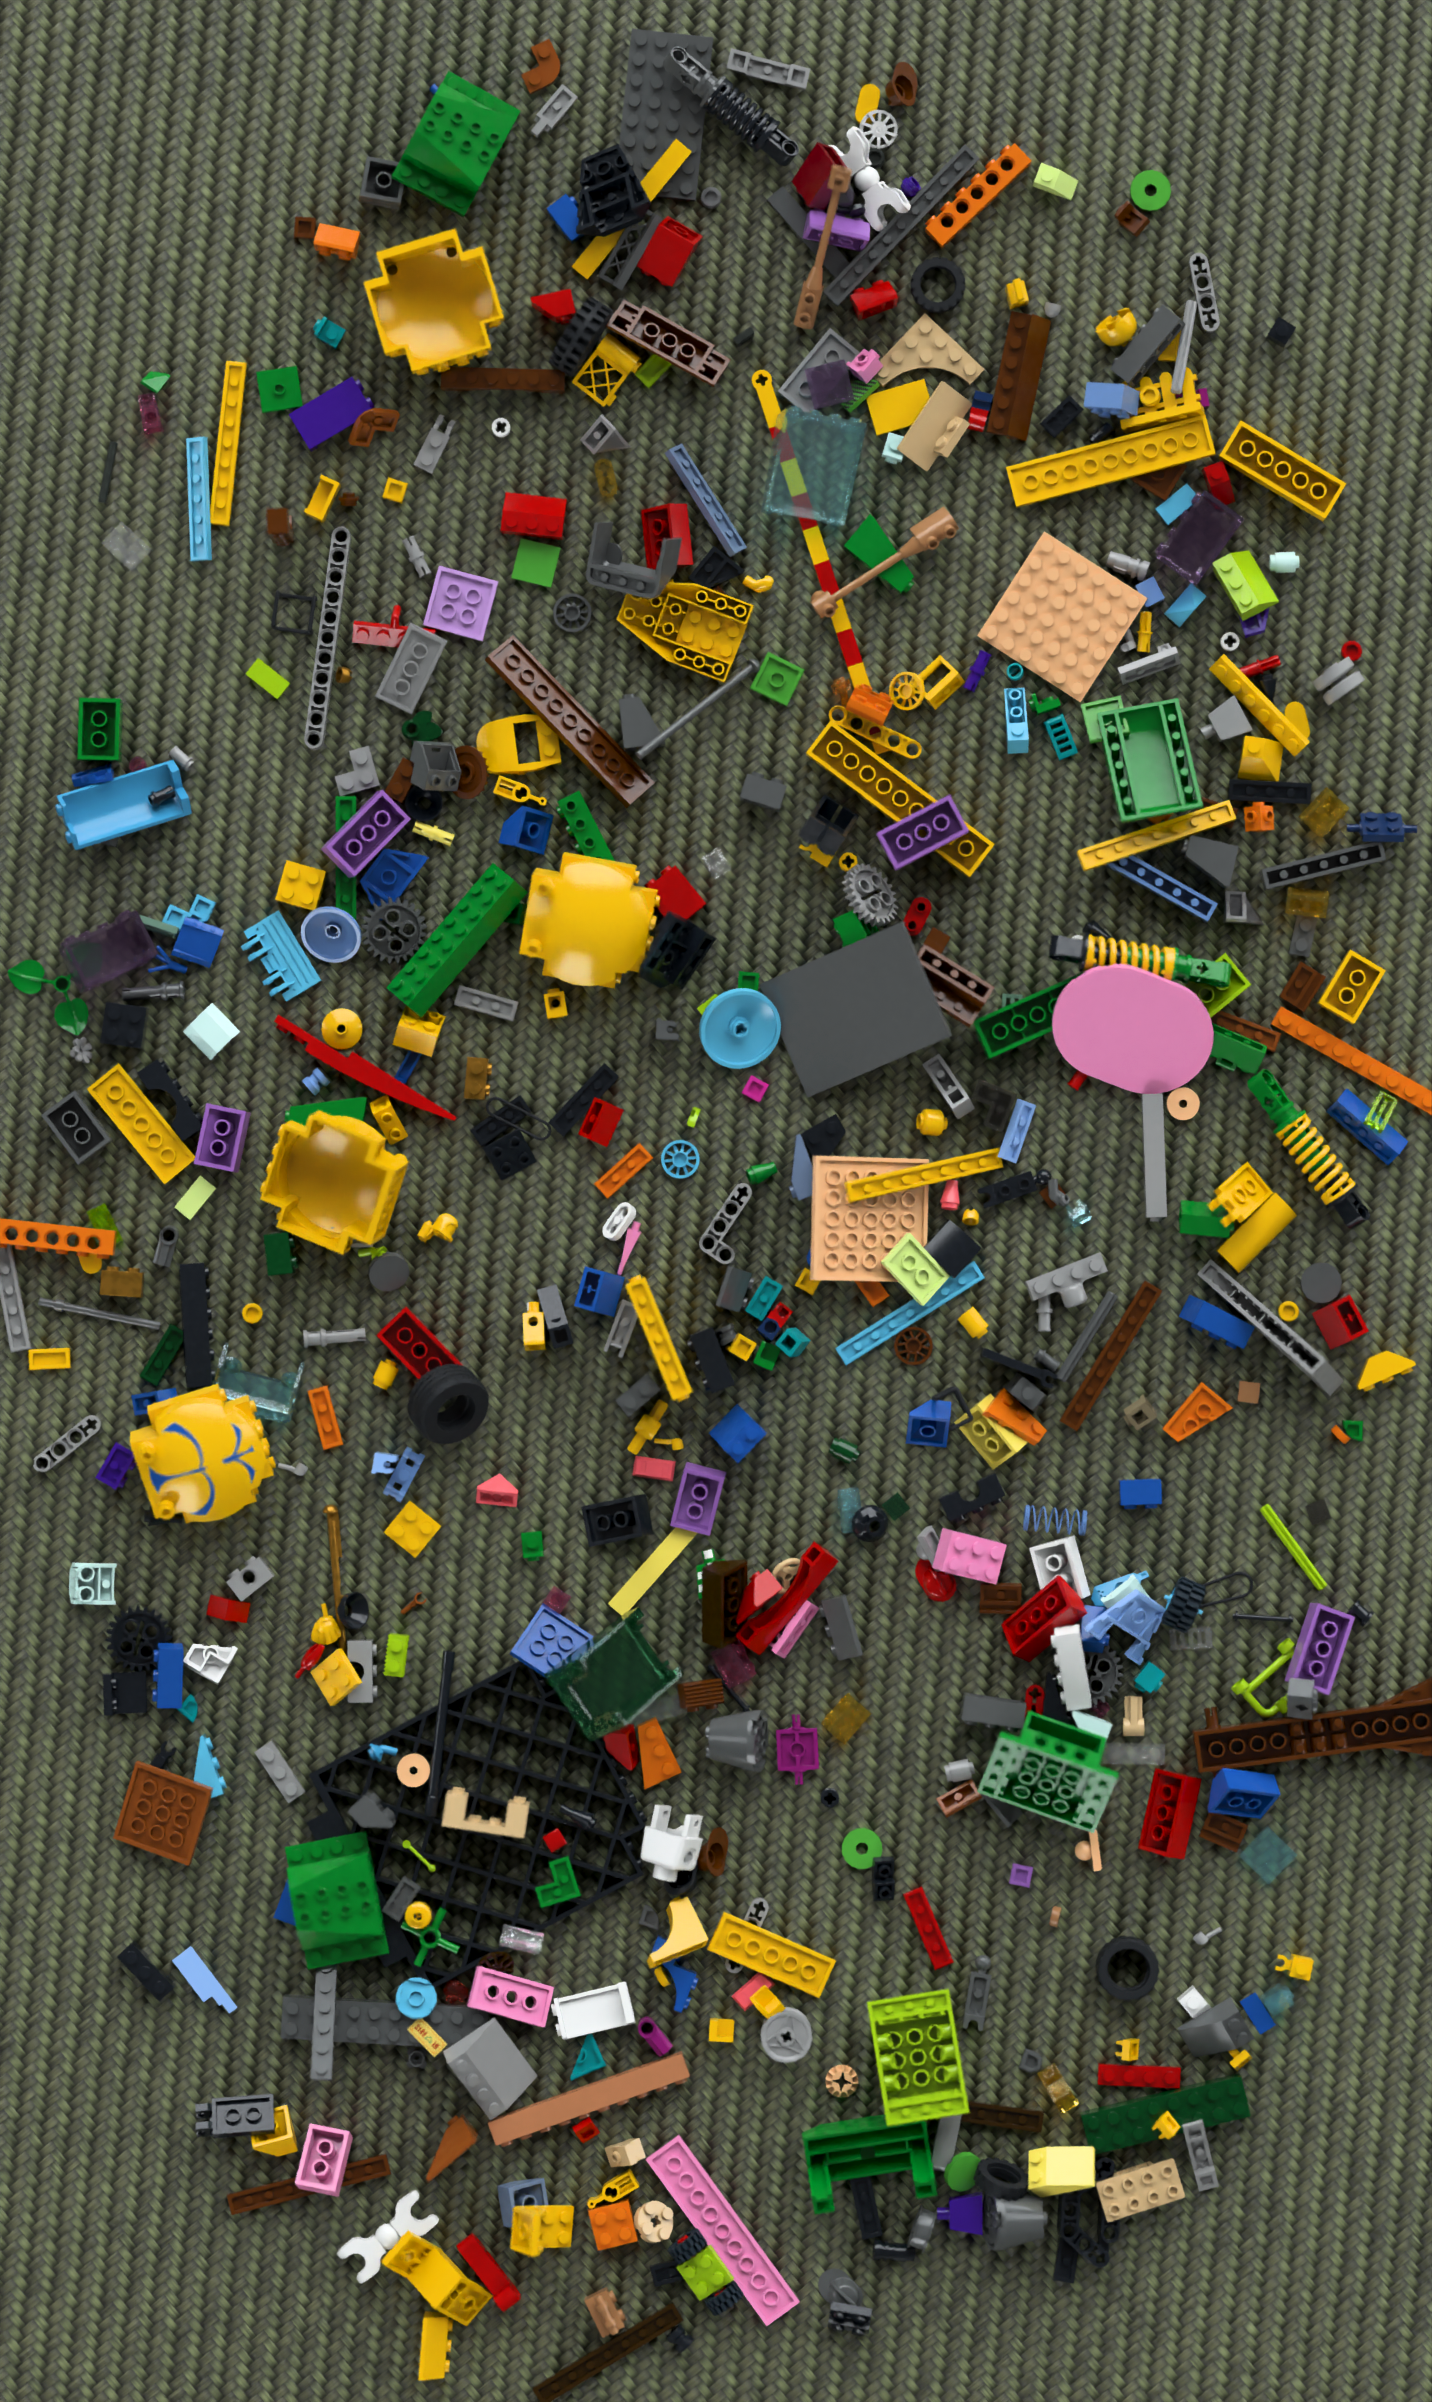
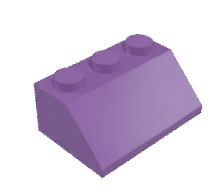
M818 208L809 210L806 216L803 239L820 242L827 215L825 210ZM835 213L828 244L861 252L870 239V223L865 222L862 218L850 219L846 218L843 214Z
M206 1103L194 1164L238 1173L251 1113Z

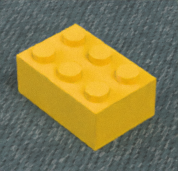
M1348 950L1317 1004L1348 1023L1355 1024L1386 970L1356 952Z

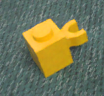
M802 844L799 846L802 850L811 851L810 858L827 868L834 858L831 855L822 853L816 844H810L808 847H804Z
M1277 1954V1959L1284 1960L1283 1966L1275 1965V1970H1288L1287 1974L1289 1977L1310 1981L1314 1963L1312 1958L1291 1954V1958L1287 1959L1284 1955Z

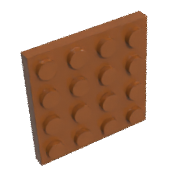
M141 1761L135 1762L113 1839L179 1863L191 1865L214 1788Z

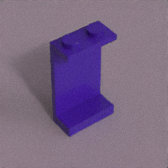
M350 377L289 414L311 452L316 450L319 444L353 425L363 412L375 408L369 397L365 399L362 391L365 389L359 379L355 381L353 377Z

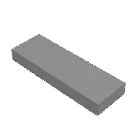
M459 985L454 1002L456 1006L512 1022L514 1021L519 1002L461 985Z

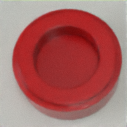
M1348 641L1341 648L1343 659L1349 656L1352 662L1358 660L1362 654V648L1356 641Z

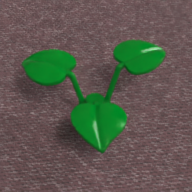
M85 943L72 949L68 955L67 962L75 969L67 977L58 976L55 981L43 979L44 968L35 960L22 961L8 970L7 973L11 982L23 993H38L41 990V982L54 984L57 991L63 992L66 1002L57 1005L54 1012L55 1020L61 1028L74 1035H79L87 1024L88 1007L80 998L70 1001L67 993L71 986L69 979L77 971L82 977L95 976L102 966V946L98 943Z

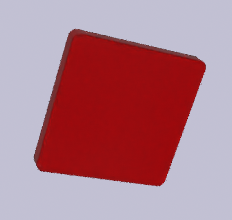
M558 1828L543 1836V1840L551 1853L567 1844Z

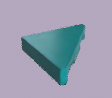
M593 2033L588 2034L585 2038L570 2076L571 2081L606 2066Z

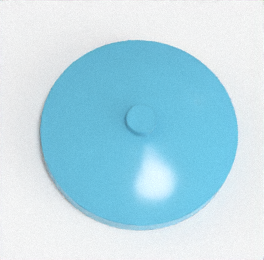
M747 988L729 990L717 996L705 1009L699 1026L700 1040L707 1054L718 1064L734 1069L751 1067L763 1061L774 1050L781 1032L780 1016L774 1004L762 993Z

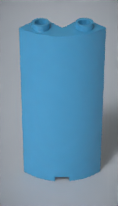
M174 760L115 777L112 781L96 783L57 795L58 804L55 805L57 814L62 816L67 830L65 832L68 844L72 843L75 850L192 814L190 800L182 786L180 770ZM171 785L173 790L166 794L175 791L176 797L160 803L159 807H153L148 800V795L152 791L157 792Z

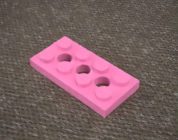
M477 1966L467 2007L543 2028L546 2025L554 1987ZM490 1986H494L496 1989V1995L493 1998L488 1995V1988ZM509 1991L515 1994V2000L512 2003L506 1998ZM528 1996L534 2000L531 2008H528L525 2004Z

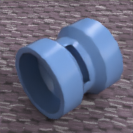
M318 1067L312 1071L310 1077H305L302 1080L315 1096L323 1086L331 1083Z

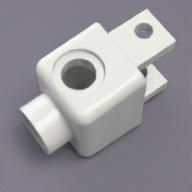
M655 1805L651 1826H645L641 1859L655 1864L652 1877L676 1882L678 1870L691 1871L696 1866L703 1841L702 1838L698 1837L703 1816L686 1814L684 1826L681 1825L676 1829L668 1828V1822L672 1806Z

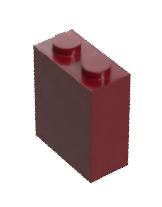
M819 142L816 143L791 182L796 187V192L804 198L805 204L808 207L824 210L830 202L833 191L827 187L832 166H847L833 147Z

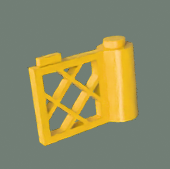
M608 333L572 380V383L603 407L606 404L611 406L617 398L615 395L616 391L631 372L635 374L641 367V357ZM597 355L604 360L605 369L593 370L592 362ZM607 363L611 365L613 368H608ZM617 370L623 376L618 382L610 383L608 371ZM605 372L607 383L595 385L594 373ZM591 373V386H583L578 382L583 374ZM610 385H615L613 389L610 390ZM607 386L608 395L604 401L597 397L596 387ZM588 388H593V393Z

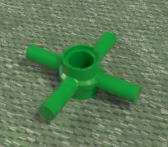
M439 1907L431 1926H426L423 1929H414L406 1921H403L400 1928L419 1936V1941L422 1945L413 1963L414 1965L421 1967L428 1950L436 1946L457 1954L460 1946L441 1938V1933L438 1930L447 1910ZM427 1932H432L435 1934L436 1940L434 1942H427L424 1935Z

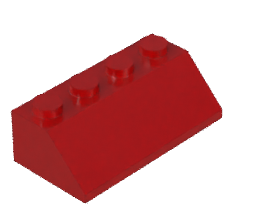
M1058 1575L1006 1619L1001 1626L1013 1655L1030 1662L1052 1644L1051 1636L1054 1635V1628L1074 1625L1087 1612L1080 1596Z
M1155 1768L1138 1849L1169 1858H1185L1202 1779Z

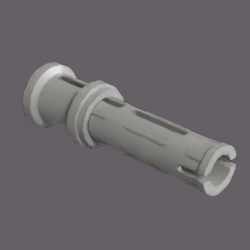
M365 1328L337 1331L320 1329V1331L312 1332L303 1330L304 1348L314 1345L325 1347L330 1343L366 1341Z

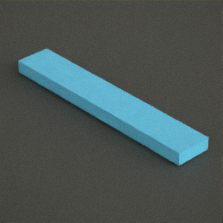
M186 438L190 561L212 560L208 438Z

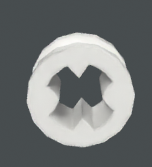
M498 418L492 424V431L497 437H505L510 432V424L506 419ZM500 422L507 425L503 433L496 431L498 428L497 424Z
M1233 632L1224 634L1220 641L1221 647L1226 651H1234L1239 645L1237 634ZM1228 636H1231L1232 640L1235 639L1236 643L1232 644V647H1228V644L1224 643Z

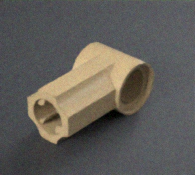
M1124 1696L1125 1718H1123V1736H1144L1142 1696Z

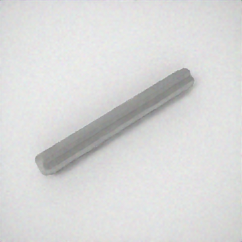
M1194 300L1186 301L1183 322L1186 325L1181 329L1171 385V392L1173 394L1182 393L1197 309V302Z

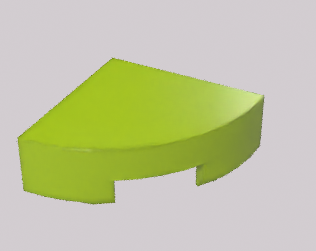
M692 1108L687 1126L695 1127L700 1108Z

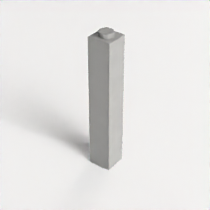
M1163 1093L1141 1094L1145 1218H1150V1222L1163 1221L1162 1217H1167Z

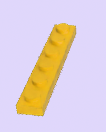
M1225 654L1209 668L1294 757L1310 743Z

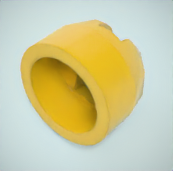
M975 1209L973 1211L965 1210L962 1222L970 1226L977 1225L979 1223V1213Z

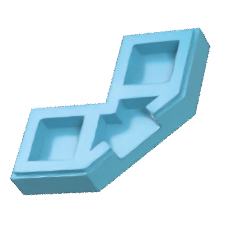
M197 894L189 913L170 904L162 922L179 927V931L185 917L198 919L202 923L208 922L216 902Z

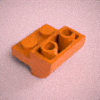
M857 684L845 709L883 726L894 703L891 700V696L883 692L878 694L872 691L873 688L869 685Z

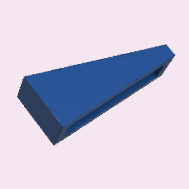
M409 1050L394 1078L406 1084L422 1054Z

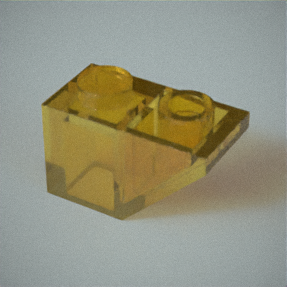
M1055 2063L1037 2073L1061 2114L1079 2104Z

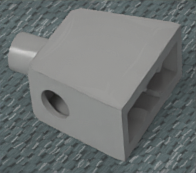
M1235 695L1208 714L1206 717L1210 724L1200 729L1205 740L1216 735L1219 742L1252 731Z

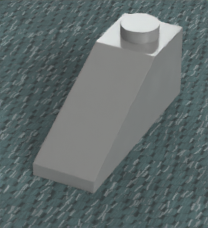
M940 1054L922 1064L957 1119L975 1109L970 1098Z

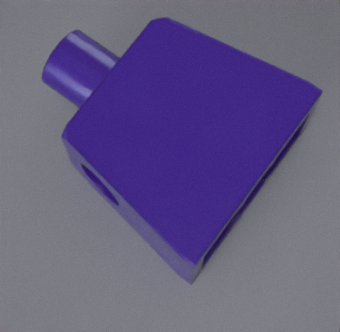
M982 2192L950 2197L949 2207H937V2220H949L950 2230L983 2235Z

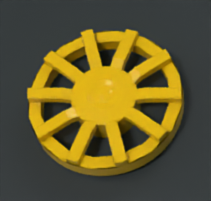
M913 672L897 674L889 686V696L894 701L893 704L901 710H913L921 705L926 692L923 680ZM907 675L912 676V678H911V680H910L909 683H908V677H907ZM904 676L905 683H902L899 678ZM916 679L918 683L913 685L914 680ZM896 682L900 685L898 688H894ZM920 686V691L915 690V688ZM894 691H898L897 697L894 696ZM900 698L903 699L901 705L897 702ZM911 698H913L916 701L914 705L912 704ZM908 699L909 707H904Z

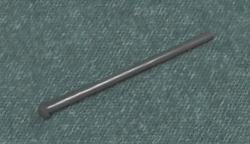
M756 659L747 660L748 665L636 752L639 759L645 757L752 672L758 673L760 663Z

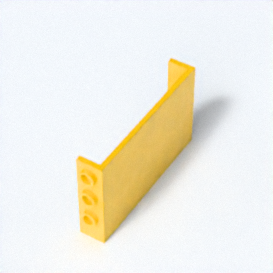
M640 1275L628 1280L630 1284L625 1286L673 1400L677 1399L678 1402L690 1398L689 1394L692 1393V1388L646 1277L641 1278Z

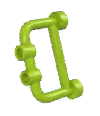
M1290 1638L1285 1639L1277 1647L1282 1655L1251 1683L1248 1684L1242 1678L1231 1687V1690L1236 1695L1241 1694L1260 1716L1272 1717L1279 1711L1282 1714L1287 1712V1694L1280 1698L1270 1709H1264L1251 1693L1290 1658L1292 1659L1294 1653L1292 1647L1295 1644Z

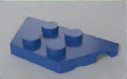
M384 848L360 880L371 904L375 903L380 906V899L387 903L388 897H391L393 902H395L397 897L400 898L429 857Z

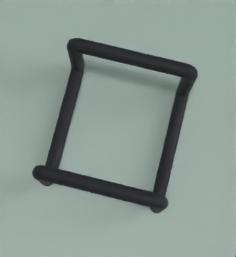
M277 590L271 627L273 630L312 635L315 604L318 598L315 595L309 597L280 593ZM279 597L312 601L308 630L275 626Z
M954 1386L932 1396V1400L937 1401L954 1392L964 1413H967L969 1418L958 1424L950 1425V1431L973 1420V1416L960 1390Z

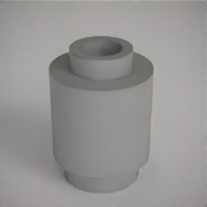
M968 1758L949 1762V1765L944 1766L947 1782L953 1781L955 1783L972 1779L971 1774H975L973 1762H968Z

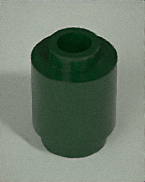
M834 1438L828 1453L833 1454L832 1457L851 1464L852 1461L856 1462L860 1451L857 1450V1445L842 1438L840 1440Z

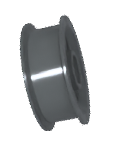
M922 2204L920 2205L909 2235L907 2248L912 2246L921 2249L922 2253H924L935 2223L937 2210L932 2212L924 2209Z

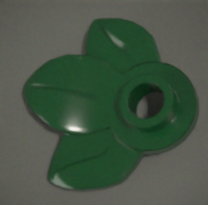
M431 711L418 712L413 719L407 720L402 726L404 737L411 740L412 744L414 741L434 740L443 733V730L437 724L430 722L432 719ZM414 726L416 732L411 734L408 732V728Z

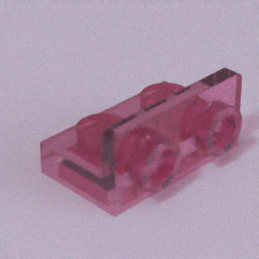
M739 1639L722 1649L718 1648L711 1652L729 1689L756 1675L755 1666L749 1660L745 1653V1647Z

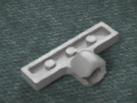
M1101 1252L1024 1283L1032 1301L1058 1292L1064 1306L1071 1308L1086 1302L1088 1299L1083 1282L1108 1270Z

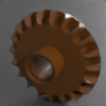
M460 746L455 749L461 769V775L457 791L452 792L459 798L473 799L476 796H480V792L484 791V786L488 784L486 779L489 776L487 773L489 766L485 763L487 759L482 756L483 752L478 751L476 747Z

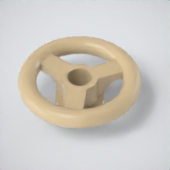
M786 1559L774 1568L772 1575L775 1579L778 1577L783 1583V1589L778 1594H785L790 1587V1581L797 1574L800 1565L799 1559ZM796 1564L797 1566L790 1567L789 1565Z

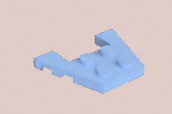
M1135 1589L1086 1625L1085 1629L1100 1640L1113 1624L1122 1628L1137 1638L1124 1654L1133 1662L1141 1665L1144 1651L1149 1649L1151 1644L1149 1642L1153 1633L1157 1632L1166 1609Z

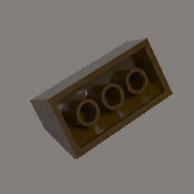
M747 1560L714 1561L702 1568V1642L722 1649L738 1640L735 1635L747 1622V1619L739 1625L736 1622L744 1590L747 1586Z

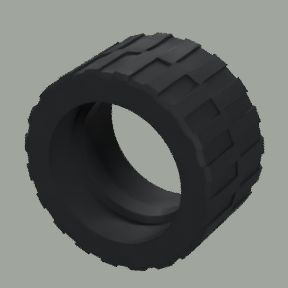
M1134 1936L1113 1938L1098 1953L1096 1973L1102 1987L1109 1995L1119 2000L1130 2001L1145 1997L1153 1990L1154 1985L1158 1981L1159 1963L1151 1947L1143 1940L1137 1939ZM1120 1950H1135L1146 1961V1975L1136 1986L1121 1987L1115 1984L1109 1976V1961Z

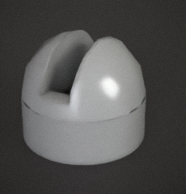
M1045 302V314L1048 317H1056L1060 313L1061 305Z

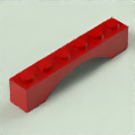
M814 1541L801 1556L797 1574L785 1594L768 1610L749 1619L735 1636L746 1647L761 1655L839 1561L828 1550Z

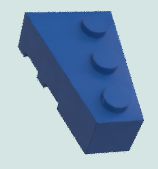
M1189 1295L1179 1315L1180 1318L1192 1323V1328L1200 1332L1204 1329L1209 1332L1208 1336L1218 1341L1220 1338L1226 1340L1225 1345L1236 1349L1237 1346L1244 1349L1255 1328L1192 1295Z

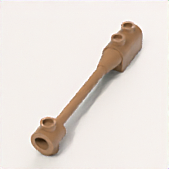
M833 165L827 187L833 191L815 264L803 283L793 323L795 326L803 329H813L824 289L822 285V266L840 193L848 191L852 170L847 167Z
M942 507L910 528L913 537L897 553L832 595L828 591H816L811 597L810 603L821 619L825 616L832 617L838 608L836 604L838 600L901 559L922 551L925 552L928 549H936L940 541L945 538H953L956 535V531L959 529L958 525L945 507Z

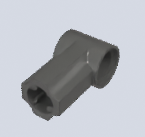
M168 1225L160 1231L153 1263L170 1267L179 1238V1231L175 1226ZM165 1230H172L175 1238L171 1241L167 1240L164 1237Z

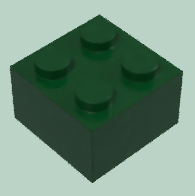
M289 1232L263 1235L268 1276L296 1273L295 1269L299 1268L297 1256L293 1255V1248H296L295 1236H291Z

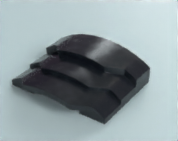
M668 911L657 927L655 939L649 947L648 955L640 965L638 977L659 988L673 984L683 990L717 938L680 915Z

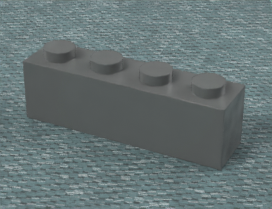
M1164 305L1153 312L1150 321L1139 329L1136 338L1128 342L1125 351L1121 356L1114 359L1110 368L1132 388L1135 387L1186 325Z

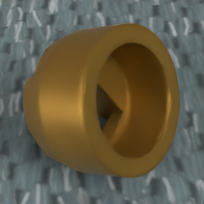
M338 667L335 676L336 682L343 684L352 680L350 676L352 671L346 667Z

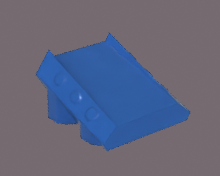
M185 917L171 955L210 968L224 930L214 925L202 923L198 919Z

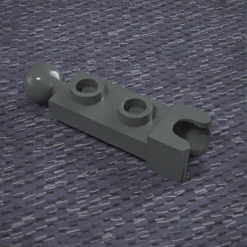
M980 1955L976 1958L975 1966L978 1971H971L962 2022V2028L964 2029L968 2028L971 2020H975L978 2022V2030L983 2031L992 1977L991 1974H986V1970L991 1966V1960L986 1955Z

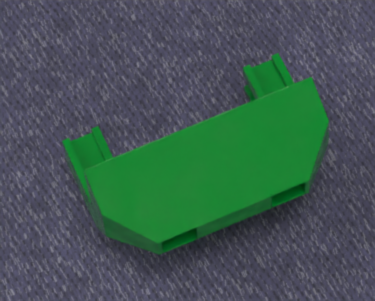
M882 2114L824 2123L802 2132L814 2215L835 2212L831 2182L912 2170L917 2199L937 2196L926 2120L887 2126L886 2115Z

